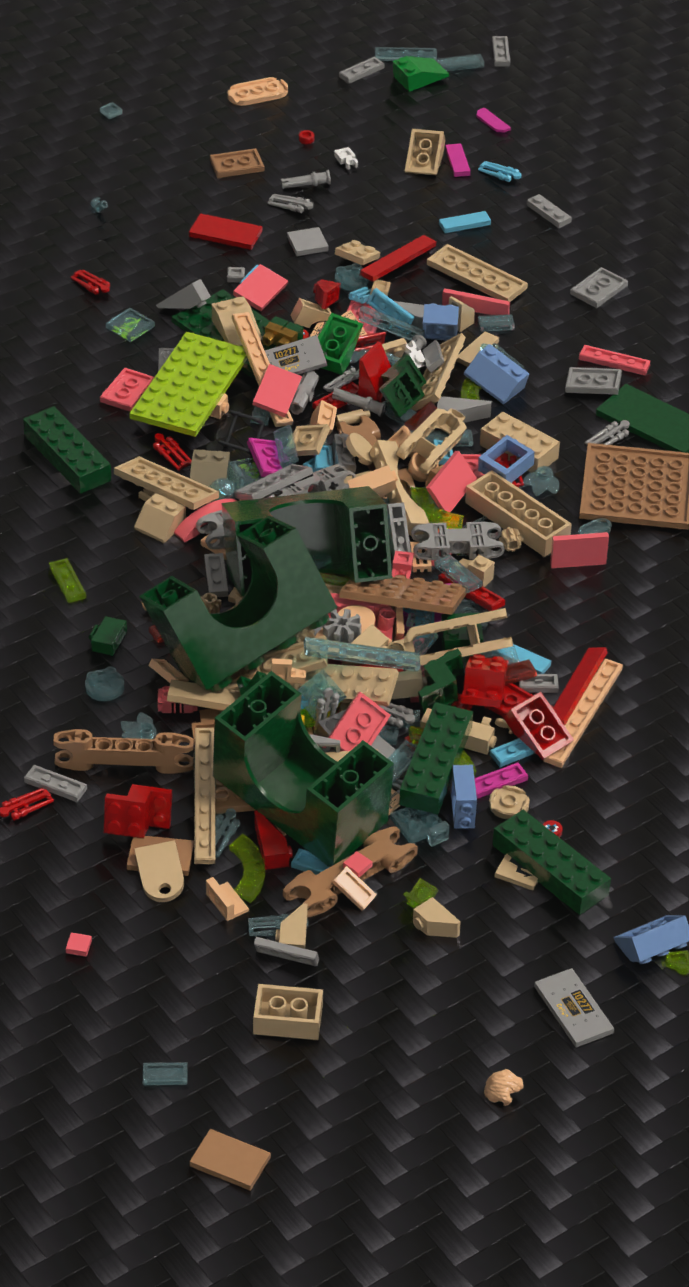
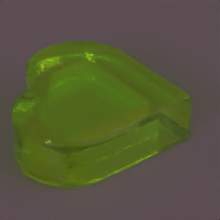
M688 950L668 953L665 959L666 966L670 969H675L679 974H688Z

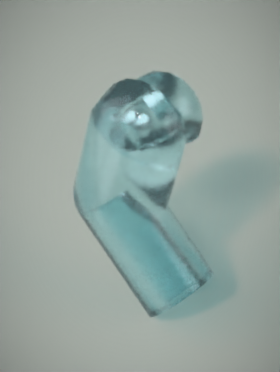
M99 197L91 200V206L96 212H100L108 207V203L105 200L100 202L99 199L101 198Z

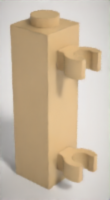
M427 708L421 720L420 732H423L432 709ZM483 717L481 724L473 721L472 729L464 748L486 755L490 748H494L497 737L494 736L495 728L490 726L491 718Z

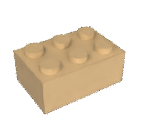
M258 984L253 1016V1034L318 1040L323 1008V990Z

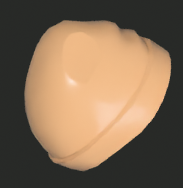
M417 452L411 457L408 470L415 481L426 482L428 474L425 475L419 471V467L427 459Z

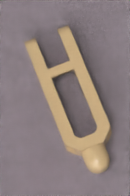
M437 408L402 443L396 455L405 460L413 451L417 452L427 459L419 467V471L427 475L461 440L464 431L467 429L463 422L465 416L452 408L448 411ZM435 428H440L448 433L449 437H445L442 444L436 446L428 441L426 437Z
M506 608L411 627L402 640L393 641L387 645L386 654L391 660L408 659L417 666L426 665L429 661L436 660L446 652L457 648L419 656L415 653L413 640L415 637L466 626L471 645L458 648L462 657L512 647V637L480 643L477 624L508 618Z

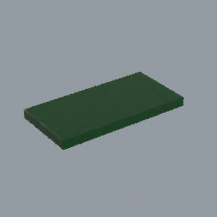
M628 384L619 389L618 395L613 394L596 409L597 416L611 423L616 421L618 426L623 420L629 421L628 431L668 451L689 453V414Z

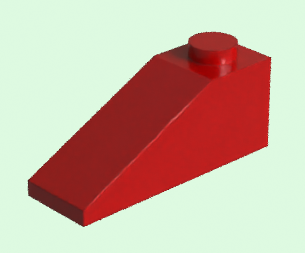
M323 279L315 283L313 293H315V300L321 309L328 308L339 299L341 283Z
M254 811V825L264 870L289 867V858H292L291 846H287L286 838L261 813Z

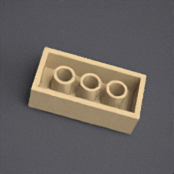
M505 412L500 413L481 428L480 446L486 449H490L506 435L532 449L535 452L534 465L527 471L536 476L558 459L560 445L558 440ZM505 451V453L508 454V461H510V456L514 454L510 453L509 451Z

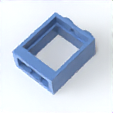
M506 435L478 457V471L487 474L492 470L512 483L534 465L535 452L516 439ZM505 451H509L520 458L509 468L494 461Z
M453 765L450 795L454 829L475 828L477 795L473 765Z

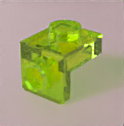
M420 878L410 893L406 891L404 896L408 900L407 904L412 908H416L430 898H434L439 890Z

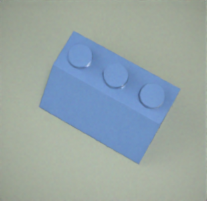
M488 344L478 352L464 372L466 377L502 404H505L523 390L529 377L527 371L491 344Z
M666 915L613 938L630 961L644 964L652 960L651 957L655 955L659 957L670 953L669 949L674 947L679 949L687 946L686 942L689 941V924L686 915Z

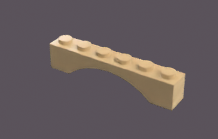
M377 440L370 450V456L376 469L389 465L391 471L395 470L398 481H395L397 488L388 493L387 498L390 504L404 502L408 534L411 535L413 527L429 523L425 511L409 497L400 482L397 469L400 457L396 455L399 449L396 441ZM418 531L415 533V535L424 534V532Z

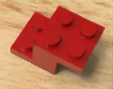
M481 654L470 656L465 669L461 703L500 708L504 697L505 678L509 660H504L503 657L499 656L486 658Z
M132 784L127 796L106 794L104 833L144 838L149 826L169 829L171 825L172 789Z

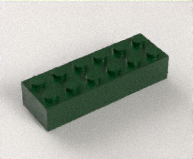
M54 406L23 419L24 436L80 494L111 481V464Z
M437 702L434 703L400 787L399 805L439 814L451 783L453 765H458L472 729L473 711Z
M524 809L494 828L492 845L504 855L507 853L538 878V882L577 914L581 915L609 896L611 878Z

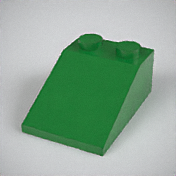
M405 56L393 61L394 77L408 92L449 77V73L433 58Z
M334 313L330 314L318 336L327 362V366L322 367V369L340 375L345 372L352 358L363 323Z

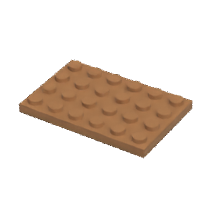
M403 575L392 576V579L354 583L350 578L340 590L339 598L452 615L466 596L467 587H462L458 583L447 585L437 580L427 582L423 578L407 579Z

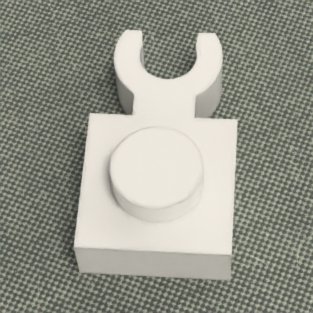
M349 147L334 151L335 158L340 164H345L346 169L349 170L350 165L358 167L356 155Z
M413 340L406 345L404 352L410 355L419 370L425 369L427 366L421 350L417 351L415 342Z

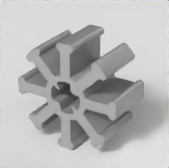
M336 609L331 611V618L323 625V634L327 638L328 643L334 641V648L340 649L341 642H345L347 646L361 634L359 614L351 617V610L344 609L343 616H340Z

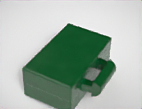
M105 616L100 626L95 625L88 636L91 640L92 651L113 656L127 633L126 621Z

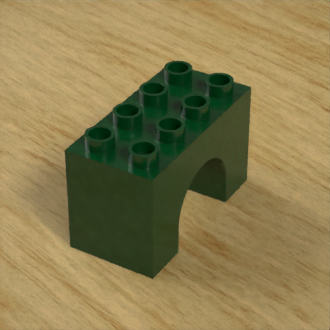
M370 486L221 503L228 577L241 597L246 594L250 585L251 564L237 535L267 516H272L297 529L319 573L347 575L354 583L392 579L387 504Z
M272 516L265 517L237 535L251 564V581L244 597L232 608L219 613H209L198 591L173 576H170L139 596L180 672L205 690L218 691L225 688L232 682L230 675L241 668L248 671L260 666L265 660L263 654L274 647L277 650L290 647L297 641L295 634L306 627L316 629L323 626L330 619L328 613L338 608L297 529Z
M270 671L215 717L213 777L324 864L331 867L346 859L370 835L388 822L394 763L364 740L339 761L328 756L314 742L304 726L301 717L302 693Z

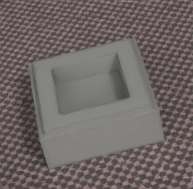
M228 267L227 282H241L245 277V268Z

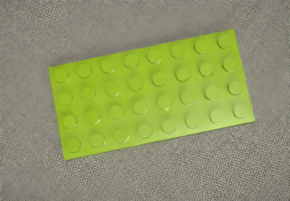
M186 332L131 410L130 419L196 437L248 359L243 346Z

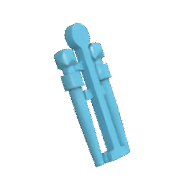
M484 161L478 168V171L498 177L506 182L512 180L511 176L514 179L521 178V173L518 169ZM483 168H488V169L497 171V173H496V172H493V171H490V170L483 169Z

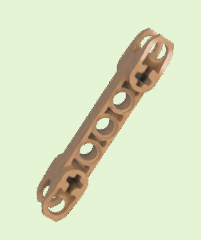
M366 415L359 416L360 425L358 426L348 425L345 421L337 422L338 434L345 433L350 435L351 433H357L364 437L372 447L377 440H381L378 426ZM374 462L367 465L370 471L376 470ZM407 468L398 470V476L404 490L409 497L416 496V487ZM387 495L381 498L385 503H390Z
M79 729L61 731L54 734V746L65 749L55 754V765L61 768L86 771L91 769L94 764L156 766V770L164 774L182 773L194 769V758L190 755L182 754L193 750L194 739L186 735L164 732L156 735L155 739L92 737L90 731ZM60 738H67L69 741L61 742L58 740ZM181 742L189 743V745L187 746H181L179 744ZM62 757L70 758L68 761L59 760ZM179 762H189L190 764L183 766Z
M389 827L373 833L365 840L363 844L364 849L358 851L372 861V867L359 878L363 881L384 868L390 873L397 872L417 855L418 847L414 843L402 846L395 845L394 843L400 837V829L397 827ZM349 857L317 875L311 870L297 875L283 889V897L290 901L297 898H305L306 901L303 903L308 904V908H310L307 918L331 909L337 902L338 898L336 895L342 893L332 881L344 869L343 862Z

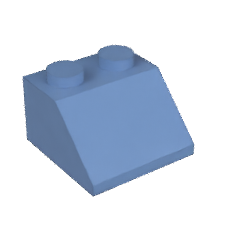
M435 303L424 304L423 337L433 340H449L456 336L458 332L459 306H444Z

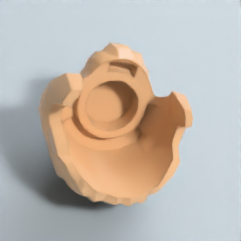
M507 1069L495 1072L487 1079L484 1094L489 1101H501L503 1106H508L512 1102L510 1094L517 1093L523 1089V1080Z

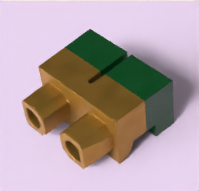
M275 316L265 327L263 345L270 346L274 344L276 347L302 340L303 326L292 322L288 323L287 320Z

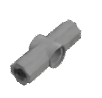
M315 371L304 373L289 408L293 414L299 415V413L304 411L308 401H312L314 389L319 380V376Z

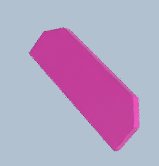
M486 108L477 110L476 117L494 131L504 133L511 130L510 126Z

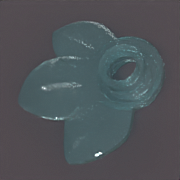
M547 466L539 467L536 472L529 473L524 478V485H532V491L535 496H539L547 489L554 494H557L559 490V481L553 476L552 469Z
M144 713L138 714L136 722L121 721L122 730L125 732L122 734V738L153 739L157 734L156 728L153 725V719Z

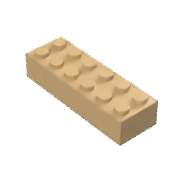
M492 470L466 486V504L498 524L504 530L507 527L518 529L523 537L522 542L544 557L551 553L553 536L571 535L572 524Z

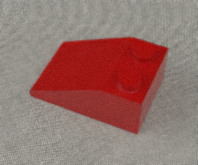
M379 341L359 360L358 396L364 398L372 397L373 400L382 403L385 401V398L379 388L385 382L381 375L391 365L382 343Z
M542 692L510 709L503 717L512 732L542 760L574 741Z

